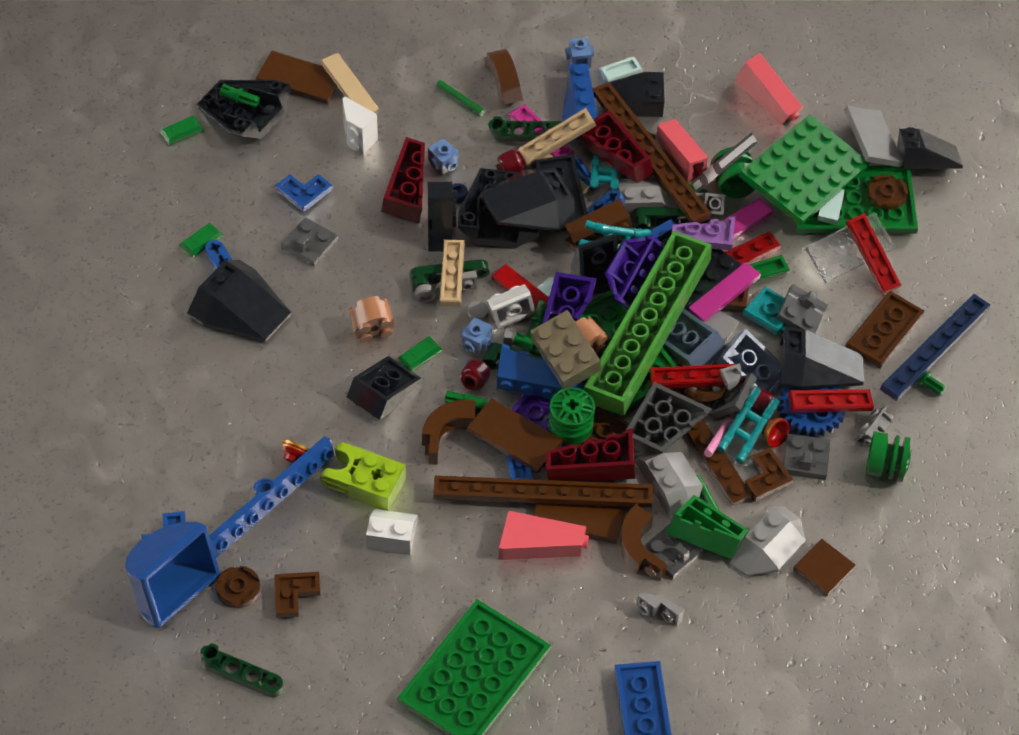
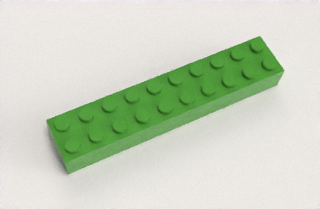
M673 231L600 359L601 371L592 375L585 385V391L593 398L595 405L622 416L625 415L711 260L712 244Z

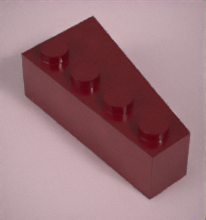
M610 110L593 119L596 126L578 136L581 146L634 182L638 183L654 174L651 158Z
M408 137L405 138L383 197L381 212L420 223L425 142Z
M627 429L625 433L615 435V433L606 435V438L596 441L590 439L578 446L572 444L546 451L548 480L593 482L636 479L633 429Z

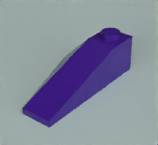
M556 272L543 323L568 310L576 322L592 299L596 278Z

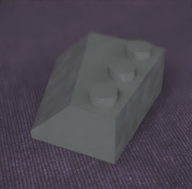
M654 382L627 428L633 429L634 449L642 453H664L710 413L712 409Z

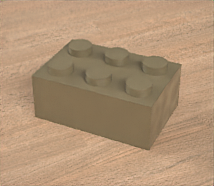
M568 310L531 330L533 343L563 389L573 387L601 371L600 359Z

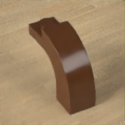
M506 49L488 52V57H484V62L493 72L499 101L503 104L522 101L519 78L509 52Z
M476 400L449 402L438 407L428 416L422 429V446H425V456H429V464L438 465L439 443L445 434L458 429L467 430L469 424L475 419Z
M635 504L627 513L622 524L620 549L623 559L637 575L644 569L649 576L661 581L666 575L667 563L649 552L641 541L643 536L652 527L653 516Z

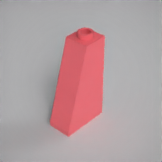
M760 53L746 61L735 78L737 84L782 125L788 121L790 123L794 122L800 116L799 112L803 106Z
M676 119L657 125V140L686 182L689 183L690 181L692 184V181L707 169V155Z
M508 511L499 545L498 559L581 556L582 549H587L589 536L585 535L586 526Z

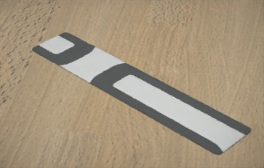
M752 133L748 134L692 181V185L697 193L757 144Z

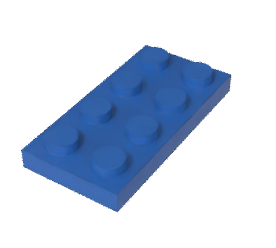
M660 661L615 665L614 670L624 735H672Z

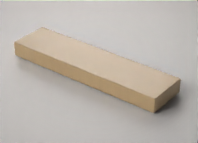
M338 53L321 60V65L345 97L376 114L379 113L378 106Z
M585 108L518 148L529 167L535 163V160L544 158L592 129L596 124Z
M444 240L440 306H461L465 240Z

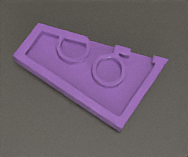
M728 217L727 221L719 222L718 219L710 220V223L704 224L698 222L675 224L672 227V233L676 231L712 244L711 249L732 251L735 217Z

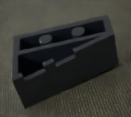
M428 182V252H443L444 240H452V227H456V203L452 202H457L456 190H452V182Z

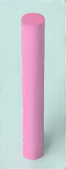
M728 415L704 451L706 457H712L733 422V419Z

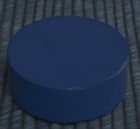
M460 183L452 184V190H456L457 202L453 203H462L468 193L467 187Z

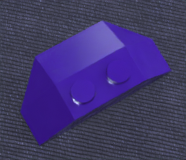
M653 235L622 241L605 272L615 300L627 310H629L665 247Z

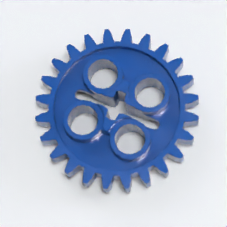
M784 387V390L780 391L778 397L780 403L777 407V411L780 412L779 418H784L791 424L790 431L795 428L798 429L797 435L803 431L805 436L813 433V436L817 438V434L821 433L825 437L826 430L832 434L834 428L838 429L840 423L844 421L846 412L792 413L788 398L790 390H840V388L794 389Z

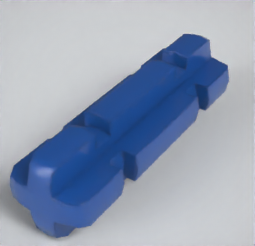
M575 157L579 177L589 186L590 190H594L595 188L590 186V171L580 158Z

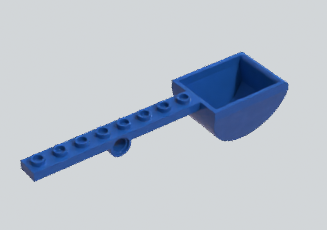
M324 436L274 480L265 478L257 481L253 487L255 496L210 535L207 526L202 523L181 522L161 528L142 539L130 551L125 567L143 618L151 626L160 628L220 575L216 558L335 455L331 439Z

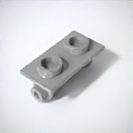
M888 405L872 411L869 415L870 421L868 423L865 422L859 428L858 432L860 434L855 439L856 441L862 438L864 444L870 447L873 432H880L877 428L882 432L886 431L893 422V415L885 411Z

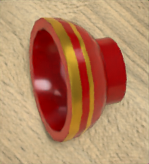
M783 418L769 419L761 432L766 443L773 448L780 446L788 436L789 423Z
M283 439L282 450L285 453L283 459L294 463L309 448Z

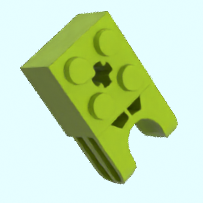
M338 443L335 448L336 457L347 466L339 470L326 468L320 475L321 483L327 488L348 495L350 499L380 510L389 511L406 479V465L348 443Z

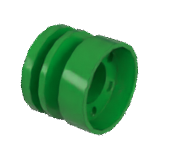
M733 147L723 149L714 155L710 166ZM749 151L715 178L719 193L725 195L726 199L743 198L755 191L753 187L739 177L741 170L753 161Z
M565 388L555 393L550 402L549 431L563 439L562 443L566 445L581 444L589 439L593 432L595 403L593 398L586 391L579 388Z
M874 431L870 443L865 475L880 478L883 469L888 470V480H892L894 471H897V481L903 482L911 459V438L905 437L902 446H899V435H896L893 444H889L888 433Z

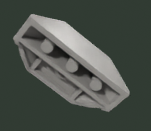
M645 178L638 183L631 179H619L617 189L610 187L605 192L606 194L611 190H618L624 196V207L630 218H633L632 212L638 207L679 208L657 178Z
M666 450L664 453H640L635 455L636 465L648 484H653V492L671 521L675 513L693 495L698 498L700 497L703 485L682 452Z
M784 506L772 508L744 538L729 565L746 577L778 572L806 542L801 518Z

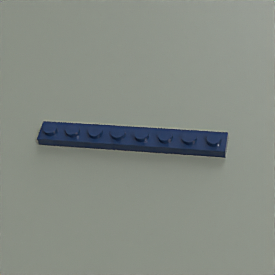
M973 294L882 383L880 390L895 401H898L989 310L991 304Z

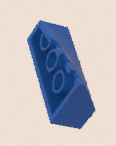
M588 63L568 65L562 122L585 108L592 119L597 118Z
M502 345L496 389L505 392L522 393L527 396L543 397L551 400L555 393L563 389L543 357L536 359L527 356L528 352L520 350L518 353L509 350L510 346ZM585 380L571 388H579L583 390Z

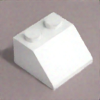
M344 97L342 99L343 121L347 145L352 150L364 155L378 140L377 114Z
M525 284L514 286L509 291L495 294L486 300L497 329L532 316L535 313L531 293Z
M374 509L369 519L366 534L367 549L411 554L418 515Z

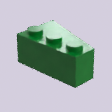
M695 495L675 513L666 531L669 535L729 559L735 555L749 532L747 528Z

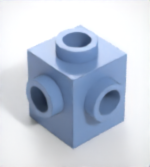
M588 38L569 39V47L565 48L566 59H570L571 65L588 63V68H591V58L594 57L593 45L589 44Z
M444 138L428 147V161L442 175L454 170L458 166L459 152L456 147L451 146Z
M474 317L468 327L465 326L461 331V347L468 352H473L480 356L484 349H488L492 341L493 326Z

